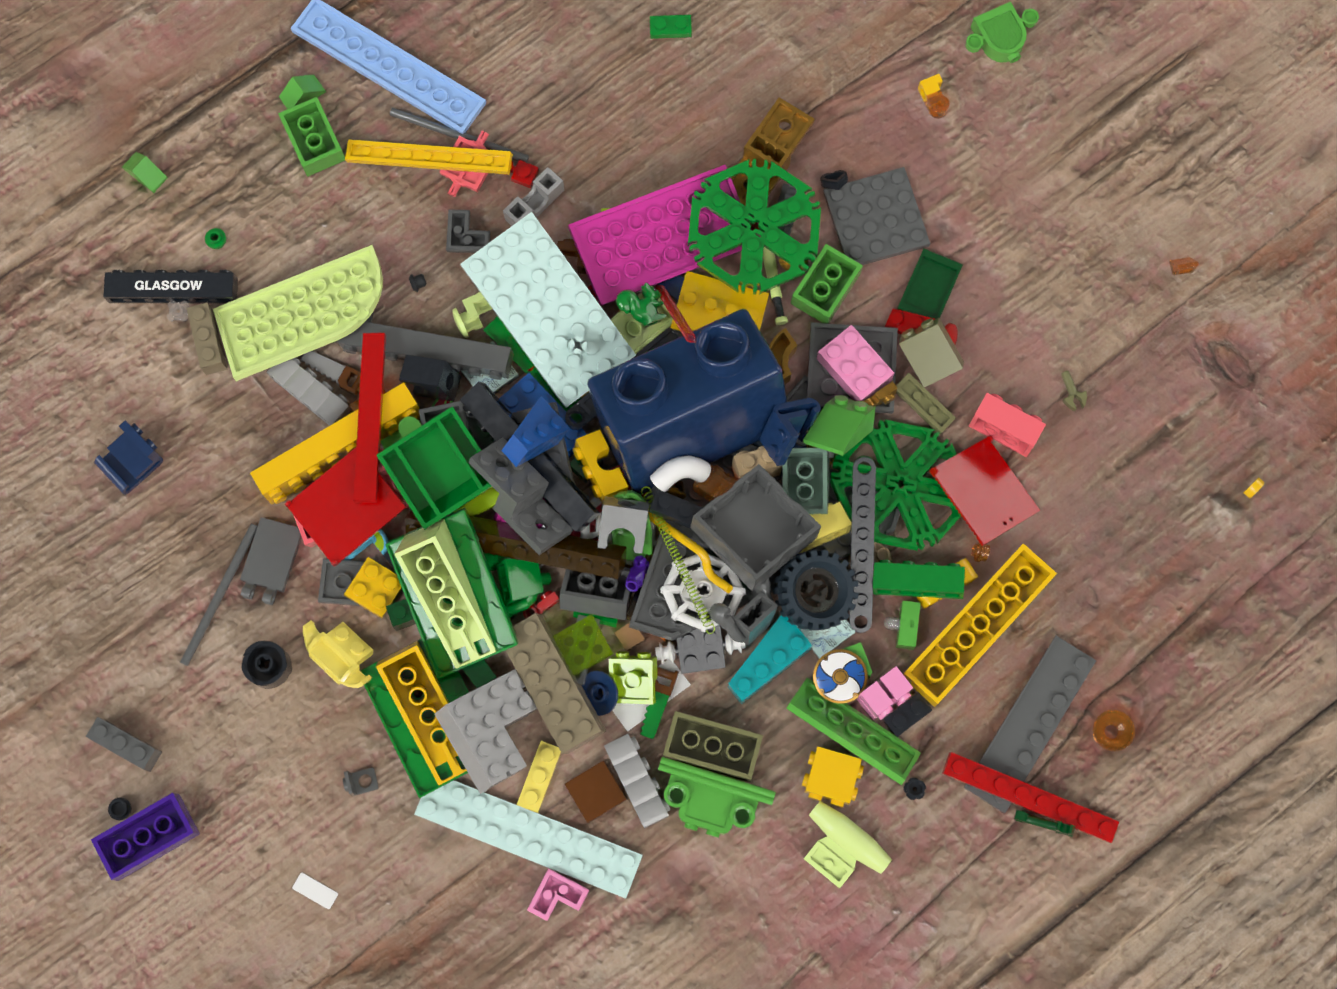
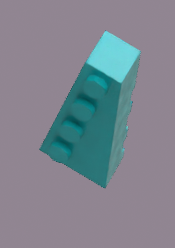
M781 615L728 683L729 690L741 705L812 649L813 645L796 625H791L787 622L789 620L788 617H782Z

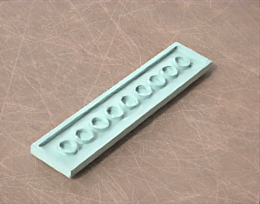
M454 780L421 797L414 814L623 898H627L643 856L485 792L480 794L477 789Z

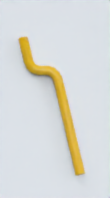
M648 512L650 522L655 524V520H657L660 517L658 516L654 518L652 517V513ZM666 521L658 524V527L667 524L660 529L663 530L668 527V530L665 532L670 531L669 535H672L674 539L700 557L703 571L712 583L726 593H730L733 590L731 584L713 571L710 557L703 547Z

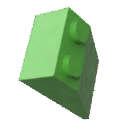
M836 395L825 404L805 436L803 443L843 456L873 431L875 407L868 405L864 401H854L846 396Z

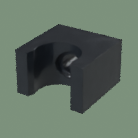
M407 354L399 377L400 382L414 385L412 393L415 396L452 402L455 400L461 376L445 360Z

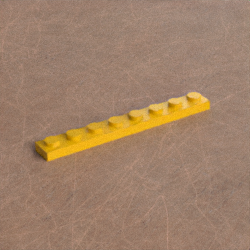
M348 140L345 160L348 163L510 175L513 154L511 151Z

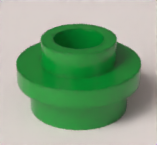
M219 228L210 229L205 235V242L211 249L222 248L227 240L226 234ZM218 235V239L213 241L212 237Z

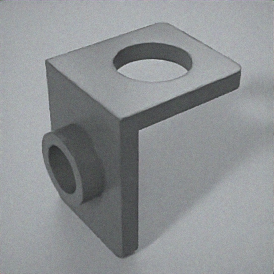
M372 767L353 773L349 771L344 772V789L350 795L356 796L379 789L375 769ZM365 774L372 778V783L367 788H363L359 784L360 777Z

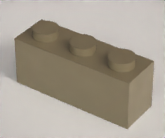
M208 302L186 308L200 368L206 375L227 370L213 309Z

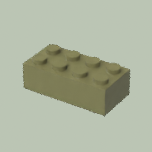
M675 711L663 757L751 782L763 735Z

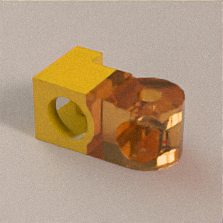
M940 74L920 81L918 91L930 115L937 119L943 118L947 114L950 105L948 98L943 96L940 89L943 81Z

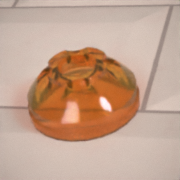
M1108 710L1096 718L1093 724V736L1102 748L1109 751H1120L1132 743L1135 736V726L1126 713L1120 710ZM1108 725H1112L1117 729V736L1111 739L1106 736L1105 728Z

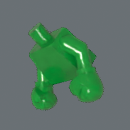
M484 553L490 571L497 569L502 600L509 618L513 617L514 614L527 610L537 601V596L543 593V586L550 585L551 583L550 573H540L538 563Z

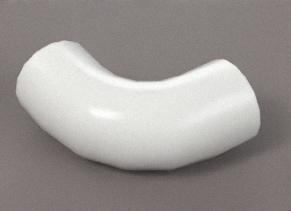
M689 455L679 456L661 465L650 476V479L657 488L666 492L673 484L683 478L704 482L711 473V466L701 458Z

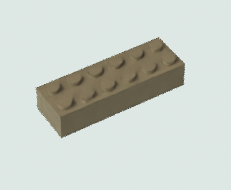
M535 613L513 626L518 645L507 649L506 652L561 753L569 754L605 733V727L584 689L578 684L571 667L566 662L567 659L543 615Z

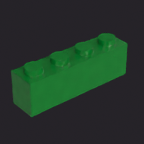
M880 560L879 562H874L873 594L963 599L965 567H960L956 563L939 566L934 562H926L924 565H919L912 561H903L902 564L893 563L890 560Z

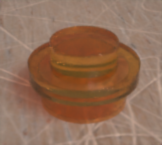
M980 542L974 544L971 554L974 556L975 562H985L988 559L990 545L985 544L982 546Z

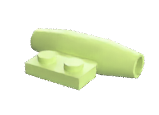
M819 801L809 814L827 837L818 840L804 857V860L837 887L841 888L852 874L856 860L880 874L892 861L890 856L874 838L847 816L827 804Z

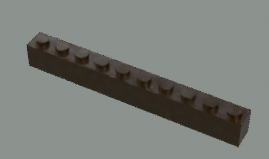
M412 510L405 518V534L422 527ZM469 516L484 553L613 579H619L626 565V546L608 543L605 549L597 548L598 541L568 535L539 555L508 523Z

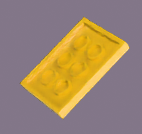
M688 271L685 274L677 307L692 331L740 309H746L760 331L769 293L764 292L759 295L760 291L757 290L756 295H753V289L746 287L745 293L742 294L741 285L738 286V292H736L719 279ZM673 320L671 328L680 331L677 324Z

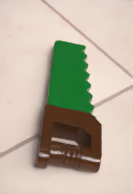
M657 666V678L658 676L671 680V684L668 687L660 684L657 679L655 680L656 703L653 705L649 704L646 707L647 713L644 714L646 719L643 720L645 725L641 727L643 732L640 735L650 739L655 738L679 671L675 670L673 672Z

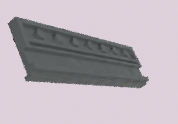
M1055 635L980 759L979 764L1024 782L1096 660ZM965 784L963 787L1003 814L1006 813L1011 804L1009 801L968 784Z

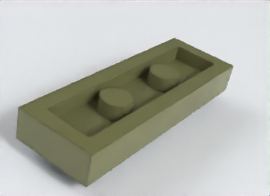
M910 373L896 385L898 388L896 394L936 432L941 434L955 420L956 417Z

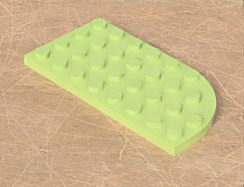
M373 245L214 308L213 312L233 378L236 381L338 341L358 329L376 308L383 287L382 270Z

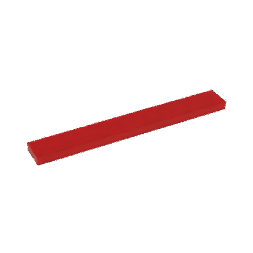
M363 333L353 495L355 503H377L379 459L377 454L380 453L386 348L385 333Z

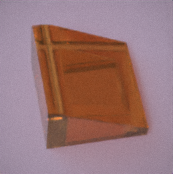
M1190 257L1170 260L1169 262L1172 275L1174 276L1193 273L1199 265L1198 261Z

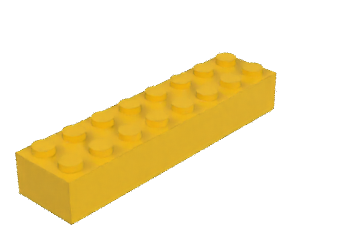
M404 382L383 394L381 440L399 430V423L403 418L412 416L418 421L420 420L419 407ZM358 409L250 472L262 495L271 505L274 503L279 504L285 501L289 494L305 489L306 484L317 480L356 447Z
M1022 544L903 673L905 678L917 692L935 707L1057 573L1025 544Z

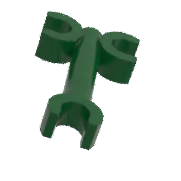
M1016 810L1015 821L1056 831L1057 834H1064L1073 838L1074 825L1064 824L1061 821L1054 822Z

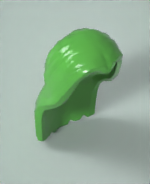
M631 490L620 491L613 496L614 498L645 502L641 494ZM649 514L642 554L634 553L635 538L629 530L617 528L611 532L612 544L627 547V561H634V558L639 555L644 557L646 554L648 556L652 555V529Z

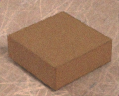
M630 623L614 632L625 651H629L645 641L639 630L629 628Z

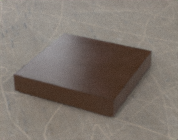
M604 761L565 783L566 788L587 823L627 800Z

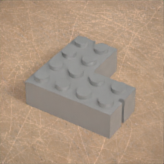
M516 669L446 704L434 714L480 794L527 767L505 729L537 709L529 692H524L523 688L525 685Z

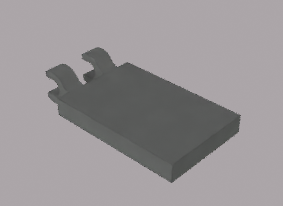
M260 518L240 578L242 582H246L240 594L243 598L252 600L256 586L267 588L263 594L262 601L264 604L273 606L277 591L284 593L302 539L298 527Z

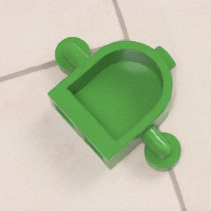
M1010 1L974 17L971 24L974 34H970L967 37L965 47L972 53L978 52L982 48L984 53L996 62L1014 63L1021 58L1020 53L1027 36L1025 27H1034L1038 22L1039 14L1034 9H1026L1020 18Z

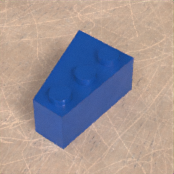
M540 396L501 451L517 467L558 445L570 427L545 399Z

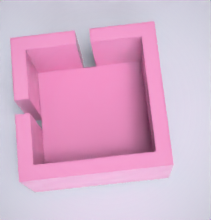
M896 666L882 676L879 682L876 681L860 693L857 700L872 720H875L877 717L882 720L893 710L891 706L896 703L899 707L911 696L909 692L913 687Z

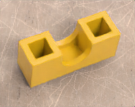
M597 430L577 438L573 453L575 458L581 460L584 466L582 467L583 474L586 479H590L595 498H599L603 504L605 496L613 497L620 491H626L628 485L619 467L609 471L599 467L597 462L608 456L609 447L601 431Z

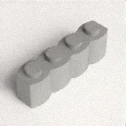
M296 357L275 365L266 372L271 379L329 426L344 418L351 411L348 406L350 402L343 395L339 394L336 396L332 393L333 388L325 381L320 383L316 380L317 375L308 367L305 370L300 367L301 362Z
M626 734L604 745L644 829L669 817L667 812L671 809L666 803L665 798L660 799L657 793L660 787L655 777L651 779L648 775L647 770L650 769V766L645 757L640 758L637 750L641 748L635 736L630 738L629 734Z

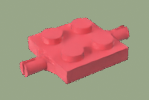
M481 131L476 141L467 140L459 136L453 147L488 150L484 143L489 134ZM440 170L442 176L449 178L453 182L447 192L453 197H456L460 187H467L478 193L488 173Z

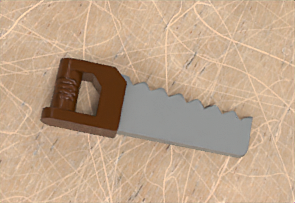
M314 351L303 355L300 360L301 362L310 365L312 369L315 368L317 372H321L322 375L331 378L333 382L336 381V384L341 389L353 395H358L361 372L347 365L343 366ZM353 374L357 378L352 387H349L348 382Z

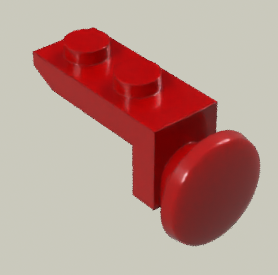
M893 308L885 327L898 328L897 333L902 334L910 328L915 330L921 327V324L930 319V317ZM948 323L945 329L954 345H956L958 337L957 327L953 323Z

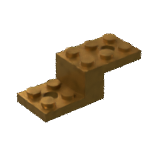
M779 97L744 146L743 158L739 163L750 159L749 167L751 168L753 159H756V166L763 167L764 160H767V169H770L772 161L784 170H787L790 166L791 155L809 131L815 119ZM782 122H787L791 125V128L789 130H782L779 125ZM740 173L731 177L741 204L746 206L747 190L743 185L748 182V178L745 174ZM774 176L769 180L768 196L781 178Z

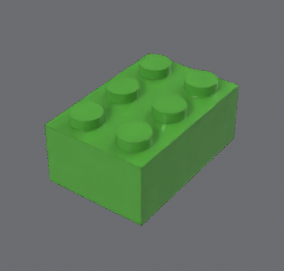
M318 97L278 113L307 177L345 161V156Z
M825 244L793 293L791 305L818 321L829 324L860 276L863 265Z

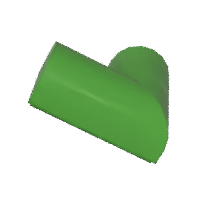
M407 416L400 421L399 430L380 442L384 449H386L422 425L416 418Z

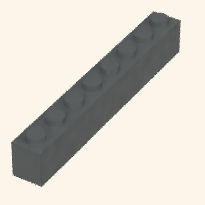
M364 322L353 333L338 340V344L342 347L343 351L356 354V352H362L363 333H385V359L405 360L406 354L445 360L456 372H460V370L468 371L469 374L474 376L485 374L496 380L509 378L514 357L511 347Z

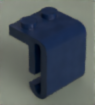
M805 398L774 406L760 436V442L776 466L785 465L798 438L803 442L821 409L820 404L816 400Z
M125 420L119 425L124 433L107 447L110 452L103 458L98 455L94 461V464L124 495L130 493L163 462V458L155 451L158 447L149 438L145 440L141 436L143 431L135 423L130 425Z

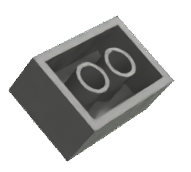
M624 567L619 579L566 569L560 591V609L626 620L632 591H629L625 584L631 568Z

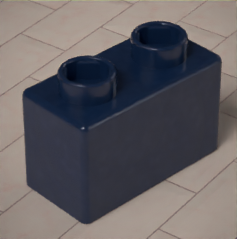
M740 309L694 330L693 333L696 336L695 343L687 342L685 337L681 336L588 379L587 386L604 438L632 491L642 495V493L644 494L652 489L655 485L651 481L650 476L661 465L673 458L689 455L711 463L759 441L774 406L787 402L782 368L746 309Z

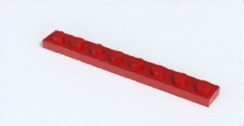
M949 752L942 774L1047 818L1057 822L1061 821L1064 824L1074 825L1076 830L1105 842L1112 843L1119 821L953 752Z

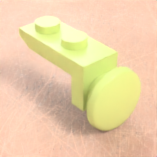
M480 292L462 300L466 309L465 312L459 314L456 308L452 310L455 323L464 338L469 337L467 332L483 327L479 315L492 309Z

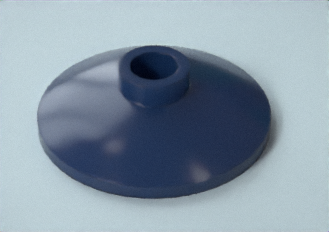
M593 671L588 673L584 686H581L597 715H606L617 704V685L606 672Z

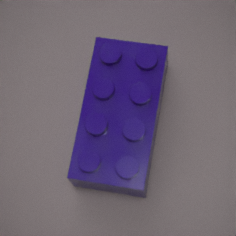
M171 793L92 838L91 841L110 879L120 881L200 835V832L181 796Z

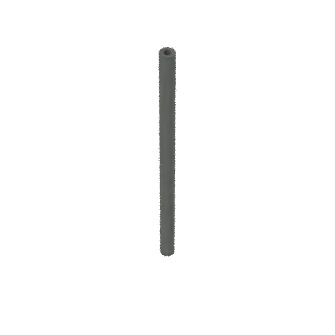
M392 108L390 111V116L455 139L461 136L467 140L476 141L478 138L467 133L461 134L447 126ZM487 140L484 143L488 150L511 151L513 154L512 159L528 162L529 155Z
M250 524L180 661L181 664L189 665L255 536L258 526Z

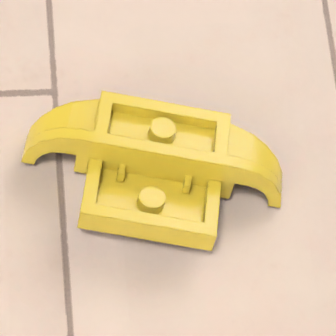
M312 620L303 626L304 642L309 657L338 685L343 684L347 687L359 688L371 680L372 677L370 675L365 676L359 671V665L373 655V649L344 622L327 634L324 632L319 633Z

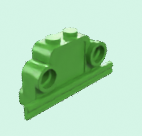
M665 757L661 758L658 768L660 771L671 774L668 786L664 791V798L671 807H680L679 818L685 823L684 827L697 831L698 828L707 830V835L719 838L720 834H727L731 830L732 825L738 828L749 827L755 820L758 802L772 805L776 793L775 791Z

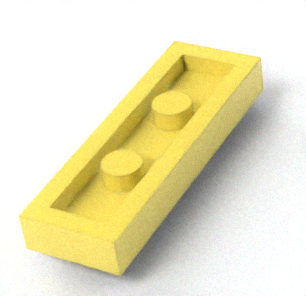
M543 741L540 742L517 806L539 813L561 755L559 747Z

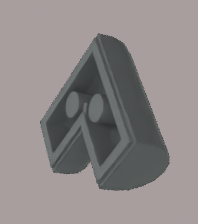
M448 210L447 252L476 253L491 242L490 231L469 230L470 210Z

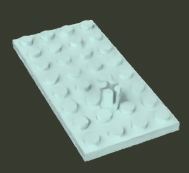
M532 212L460 264L565 407H568L589 391L587 386L589 378L636 356Z

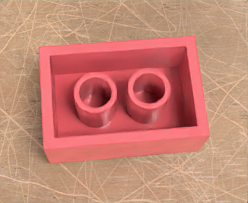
M986 393L969 424V427L986 436L991 435L993 440L1025 457L1029 455L1046 426L1040 417L1024 413L1021 407L1015 404L1009 405L1003 401L1002 397L993 393Z

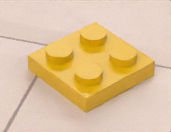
M368 557L344 593V596L382 619L387 611L386 606L393 602L401 589V584L397 574Z

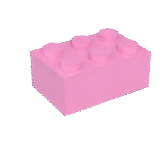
M852 325L818 351L817 360L854 401H865L872 397L877 391L890 383L895 374Z

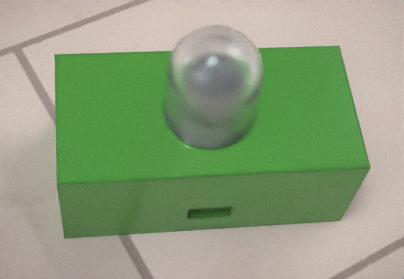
M902 601L899 617L889 616L885 618V628L897 631L896 648L915 649L921 603Z

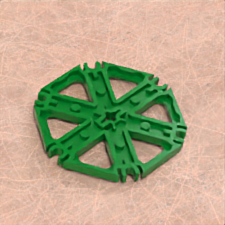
M750 159L704 179V182H701L700 187L705 189L704 193L694 192L696 198L692 196L688 246L692 244L689 247L690 252L694 250L700 252L699 255L694 257L697 265L736 292H738L739 284H742V294L745 293L747 286L753 287V295H756L757 288L760 286V295L804 275L805 271L809 270V266L804 261L808 259L814 262L815 256L817 257L821 207L816 209L820 206L819 201L815 203L809 201L810 198L815 196V192L812 191L810 186L771 161V167L767 169V160H764L763 167H757L756 159H753L752 167L750 168ZM737 174H745L748 178L746 206L723 192L719 187L720 183ZM777 176L796 189L795 196L767 208L769 180L772 177ZM706 207L730 225L708 235H701L698 232L700 210ZM805 216L811 219L810 240L806 244L799 243L779 229ZM756 222L759 223V224H758V228H759L760 230H758V229H754L753 231L750 230V229H751V225H750L749 223H752V224H755ZM742 245L740 272L737 275H730L713 263L714 257ZM764 247L789 263V270L772 278L763 277Z
M886 419L884 422L880 420L878 422L879 429L873 428L871 433L843 456L838 454L834 459L832 468L837 469L840 473H831V486L838 502L841 503L851 521L852 508L844 492L847 486H852L853 462L849 461V457L861 444H869L881 467H876L875 491L878 493L875 495L874 542L917 551L918 548L920 550L924 549L925 544L923 541L926 540L933 547L935 540L938 544L961 518V514L958 513L956 506H953V503L948 498V495L945 494L943 488L940 487L938 481L923 476L939 459L948 460L957 455L952 443L946 448L949 442L948 439L943 443L937 441L940 435L939 432L930 437L934 433V429ZM895 434L918 438L921 441L919 448L905 463L893 438ZM858 465V470L861 473H867L871 468L868 465ZM899 480L903 481V488H899V484H897ZM922 501L948 506L952 514L941 527L933 528ZM896 507H898L909 532L907 538L884 535L879 531L881 523Z

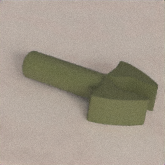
M1062 372L1061 376L1069 393L1068 397L1062 400L1063 403L1072 411H1076L1077 408L1073 402V399L1076 398L1080 401L1083 409L1087 401V391L1082 393L1077 391L1070 372Z

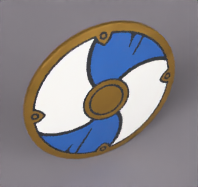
M836 649L824 654L816 663L813 672L814 684L819 694L826 700L839 704L848 703L858 698L860 693L864 691L868 679L867 669L862 659L855 653L844 649Z

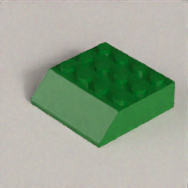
M453 406L377 454L378 459L424 530L492 487L469 464L470 457L480 452L481 449Z

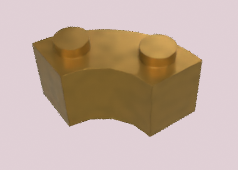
M786 328L774 337L769 346L782 368L784 385L791 380L788 362L797 350V343Z

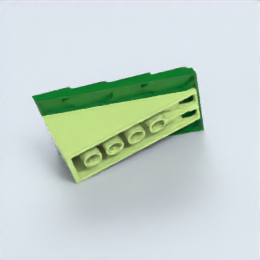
M466 508L449 514L426 530L420 527L386 542L385 546L437 679L518 645L516 633Z

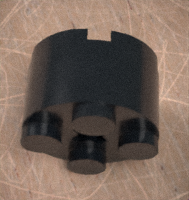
M258 641L250 645L244 652L241 666L243 674L250 682L261 688L272 689L282 685L292 672L289 654L274 642ZM265 661L270 662L269 667L267 669L264 668Z

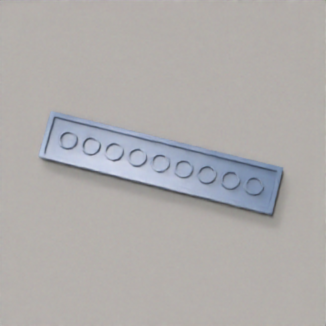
M311 0L291 27V31L461 134L466 133L486 105L484 98L321 0Z

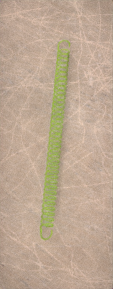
M646 493V494L644 495V497H643V498L646 499V500L652 498L651 496L645 498V496H646L648 493ZM658 518L657 520H655V524H657L658 527V524L664 523L665 520L656 523V521L661 520L660 518ZM667 524L658 527L659 531H661L660 528L665 527ZM667 531V532H665L664 534H661V535H662V538H663V535L669 534L670 531ZM666 536L664 538V542H670L669 540L665 541L666 538H669L668 536ZM665 543L667 549H669V553H675L674 551L670 552V549H674L673 547L668 548V546H671L673 544L670 543L669 545H667ZM677 554L672 556V560H674V563L675 560H679L678 558L673 559V557L678 556ZM682 565L677 567V571H679V574L681 571H684L683 569L678 570V568L683 567ZM697 589L693 590L692 592H688V593H690V594H691V593H694V592L697 591ZM696 593L695 595L690 596V597H691V600H692L693 597L698 596L699 593ZM693 600V604H695V606H696V604H700V603L703 602V601L701 600V601H699V602H697V603H694L695 600ZM704 604L700 605L699 607H695V608H697V609H698V608H701V607L704 606ZM706 608L697 611L698 615H700L699 612L706 610ZM704 612L703 614L700 615V619H702V620H703V619H706V618L710 617V615H708V616H706V617H704V618H701L702 615H705V614L708 613V612ZM709 619V620H707V621H705V622H702V623L705 624V623H707V622H710L712 619Z

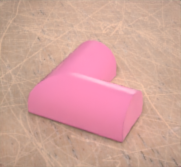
M548 868L527 911L548 921L558 900L579 911L589 893V889Z

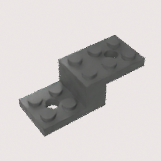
M502 437L470 457L469 464L499 493L493 509L541 555L570 535L573 528L542 499L549 482L528 462L515 467L501 451L507 443ZM501 462L505 464L506 468L499 467L496 463ZM535 524H542L546 529H539Z

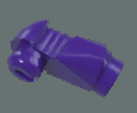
M641 555L634 558V566L630 569L626 578L625 586L632 592L642 587L645 574L649 568V562Z

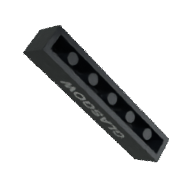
M113 270L112 272H105L103 297L108 303L203 304L208 302V304H226L237 299L238 278L229 270H219V272H210L208 270H198L197 272H189L187 270H177L176 272H168L166 270H155V272Z

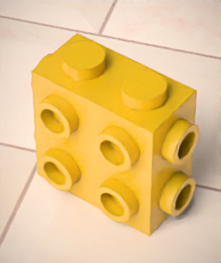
M817 746L816 751H811L808 764L811 765L810 773H805L802 786L805 787L804 792L809 794L808 798L821 801L822 798L831 800L830 804L838 807H844V804L849 805L850 801H855L858 788L854 786L856 779H861L864 766L860 765L862 759Z

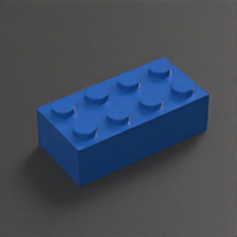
M530 373L525 375L499 398L511 413L532 408L540 396L547 403L556 402ZM557 403L559 416L564 421L566 411ZM570 417L571 422L575 424L576 422ZM569 429L564 436L569 458L574 455L573 448L576 439L587 435L583 429Z

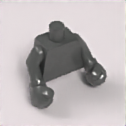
M769 578L755 589L758 595L733 618L730 615L731 611L728 606L722 603H715L711 606L709 612L711 619L719 624L722 629H725L734 641L750 645L770 625L778 605L774 603L771 596Z

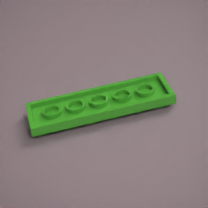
M806 678L786 708L900 785L906 780L921 754L847 703H833L823 698L817 691L814 682L809 678Z

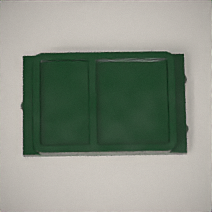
M923 248L897 309L930 318H940L963 264Z

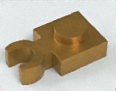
M892 381L864 402L874 407L882 403L886 405L896 398L895 394L898 388Z

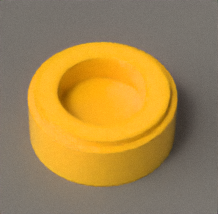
M1258 477L1243 493L1248 498H1251L1261 489L1264 481Z

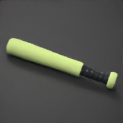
M764 247L763 262L767 278H772L778 275L775 254ZM777 286L770 290L776 313L775 324L784 325L788 322V319L784 315L781 288Z

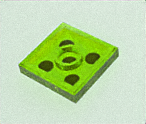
M592 614L553 635L574 676L614 654Z

